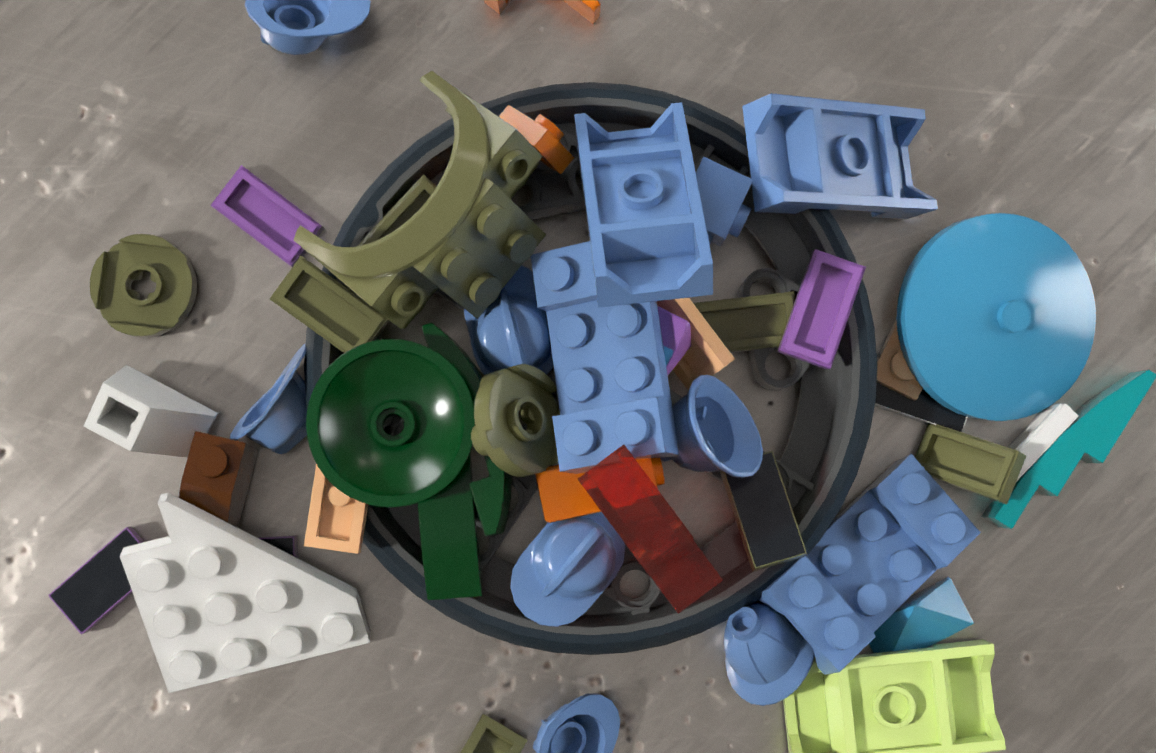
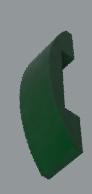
M432 322L422 325L427 347L442 355L455 367L466 383L473 405H475L476 395L483 378L479 369L457 342ZM484 456L490 477L471 482L469 485L485 536H496L504 533L511 501L512 475L497 467L489 456Z
M471 451L463 468L449 485L436 495L418 503L427 600L483 596L475 503L469 483L473 482Z

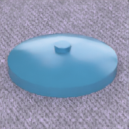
M996 213L966 218L951 224L934 235L924 244L909 265L899 291L896 317L897 332L904 359L911 373L921 387L938 403L955 413L980 420L1007 421L1021 419L1036 414L1059 400L1072 387L1084 369L1091 352L1096 327L1093 289L1087 272L1077 254L1063 238L1049 227L1038 221L1015 214Z

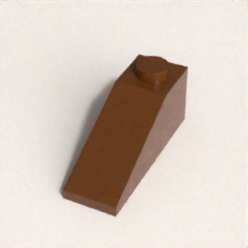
M195 431L181 480L179 498L238 528L258 450L245 442Z

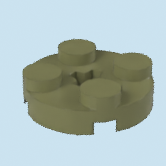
M134 234L118 240L120 243L114 245L108 252L104 251L99 256L90 276V295L96 309L100 310L102 317L108 321L107 323L111 327L127 335L149 338L160 336L168 331H174L183 325L186 316L194 305L197 294L196 274L190 258L185 253L161 237L150 234ZM143 272H150L151 281L156 283L155 292L149 293L147 299L140 300L139 292L131 288L133 280H141Z
M520 364L486 374L481 379L474 405L475 426L471 432V440L474 448L480 455L489 456L497 467L512 476L525 477L546 471L550 465L558 463L552 416L560 415V409H558L556 400L551 394L557 391V387L548 375L534 366ZM519 410L521 419L527 424L526 430H524L520 424L518 416Z

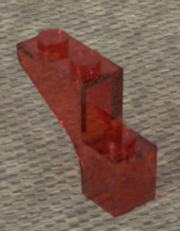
M624 444L578 478V481L678 614L723 581L694 542L692 534Z

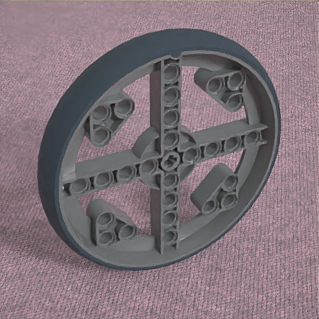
M568 83L518 91L481 104L498 117L508 105L533 120L541 114L564 133L559 142L574 157L562 174H559L544 163L539 162L538 167L524 184L532 190L533 195L526 205L519 208L531 220L586 209L584 191L575 182L577 175L580 173L574 114L586 113L607 132L651 128L671 103L682 102L695 172L704 156L751 178L745 127L706 106L664 91L628 84ZM453 118L417 140L387 166L364 192L343 223L333 243L334 246L356 247L423 174L436 186L439 184L453 149ZM751 184L742 203L751 208L744 225L758 240L776 270L761 268L752 272L741 284L738 298L749 297L750 288L753 283L766 282L774 288L775 293L794 291L796 300L812 251L815 249L857 264L841 228L829 209H807L796 214L755 212ZM323 266L322 271H324L337 282H339L344 287L353 292L348 286H346L341 280H339L334 274H332L327 268ZM863 279L861 280L831 369L827 370L785 355L791 364L790 374L785 380H776L767 373L765 361L767 356L772 352H777L779 347L748 351L753 375L762 387L769 390H782L794 385L801 378L795 421L780 461L776 459L807 552L806 556L821 540L840 511L857 476L870 435L876 402L877 352L875 327ZM438 288L435 293L464 312V308ZM309 327L306 330V354L304 358L307 409L313 389L323 372L339 356L344 354V352ZM383 331L376 340H382ZM553 365V368L551 369V371H550L547 375L551 378V380H552V381L554 382V384L556 385L554 365ZM670 389L673 406L682 397ZM557 391L551 393L553 397L558 396ZM398 415L388 417L384 423L386 433L391 436L400 434L404 429L403 418ZM525 422L522 424V428L524 430L527 429V424ZM720 471L706 472L723 483ZM535 474L525 477L512 476V485L518 492V503L513 510L509 511L504 533L488 536V549L480 555L483 596L427 600L418 503L402 507H379L368 504L363 543L387 571L413 594L447 617L479 633L517 646L553 653L582 655L629 653L668 645L702 633L728 620L731 614L742 607H749L761 599L762 591L800 559H794L752 572L736 521L716 538L686 556L684 555L688 548L687 532L678 521L672 518L657 516L618 524L625 543L623 564L616 577L583 615L574 622L555 627L539 625L524 616L516 606L510 588L512 570L515 564L494 555L538 490ZM475 505L476 526L482 528L479 514ZM659 526L672 527L678 536L676 548L666 555L654 553L649 545L651 532ZM631 570H640L649 578L647 592L638 598L627 597L620 590L622 576Z

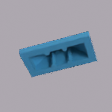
M947 577L910 596L874 632L876 637L868 645L873 653L928 648L974 624L951 578Z

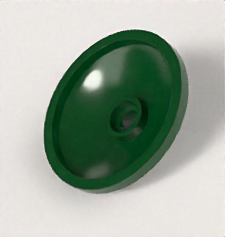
M382 339L367 342L348 350L323 372L309 400L306 416L307 439L318 468L329 482L342 493L369 505L402 507L419 503L436 495L459 474L467 461L473 445L471 432L475 426L474 405L466 383L455 367L442 355L422 344L412 341ZM392 415H398L404 420L403 431L395 436L388 435L384 429L386 419Z

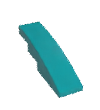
M1150 370L1131 372L1085 402L1075 411L1079 416L1015 483L1007 505L992 500L981 517L999 528L1012 529L1035 492L1044 496H1058L1080 460L1085 463H1103L1156 379V374Z

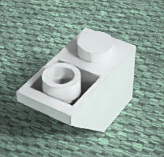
M125 365L103 382L83 427L129 451L188 458L195 431L208 434L218 413L140 371Z

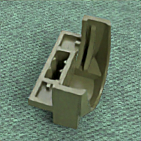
M434 71L423 75L419 81L448 106L445 111L453 118L454 143L447 168L439 184L424 205L408 221L392 233L362 246L339 247L331 245L301 225L297 229L293 240L372 308L400 329H405L438 288L478 319L486 308L497 299L503 287L521 265L532 256L535 248L547 235L511 200L540 164L538 161L542 158V155L515 127L451 85Z

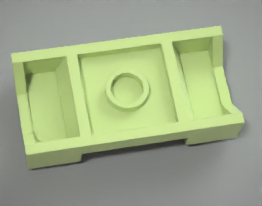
M980 639L933 644L930 648L857 655L839 673L824 675L817 667L816 658L814 657L813 664L804 681L797 690L783 700L789 753H981L1006 750L1005 738L995 715L990 676L995 656L994 644Z

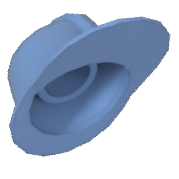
M245 0V8L249 17L260 28L262 43L270 45L282 53L291 55L309 54L317 50L328 36L347 33L362 25L369 16L371 5L370 0Z
M521 265L500 291L497 299L486 308L478 319L464 309L473 354L484 375L520 364L534 366L546 375L553 368L546 311L537 308L533 272Z
M305 344L296 352L274 385L240 419L230 434V439L237 441L246 436L264 448L282 455L289 452L307 436L305 381L297 372V368L306 354Z
M604 512L547 523L520 555L512 570L511 592L516 606L524 616L539 625L558 627L574 622L583 615L613 581L623 564L625 543L618 525Z

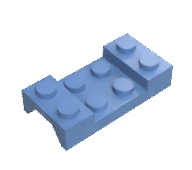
M773 93L742 106L751 179H753L752 191L755 212L796 214L807 209L868 211L871 212L872 217L909 219L938 210L937 199L913 186L908 146L926 120L925 109Z
M682 102L671 103L651 128L607 132L586 113L574 114L598 308L713 295V260Z
M590 241L532 254L531 263L537 308L546 311L560 409V415L552 416L560 472L579 474L602 465L635 459L678 456L679 448L657 301L598 308Z
M910 454L895 461L832 521L821 540L807 556L801 557L762 591V596L759 600L761 603L783 614L814 649L817 667L824 675L839 673L876 637L874 632L937 569L947 567L981 532L918 460Z

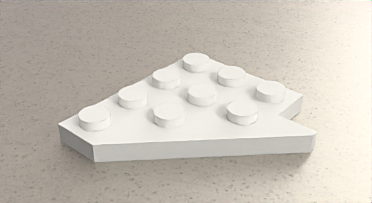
M170 493L161 494L158 501L169 536L123 547L120 554L121 562L169 693L370 643L371 633L357 588Z

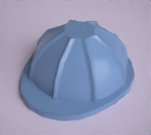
M585 694L570 703L561 706L546 719L541 720V726L533 743V749L536 753H612L620 728L618 709L612 700L601 694Z

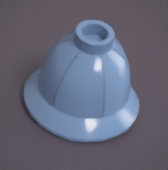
M698 376L693 380L688 394L672 406L679 455L662 457L660 459L664 462L673 460L681 468L696 472L722 470L733 477L744 478L753 476L759 470L762 463L763 447L760 434L752 416L740 398L725 383L714 376Z
M755 602L749 607H742L728 618L723 641L726 655L725 665L728 679L736 693L750 704L765 706L776 704L797 690L806 678L813 664L815 654L812 646L783 614L761 602Z

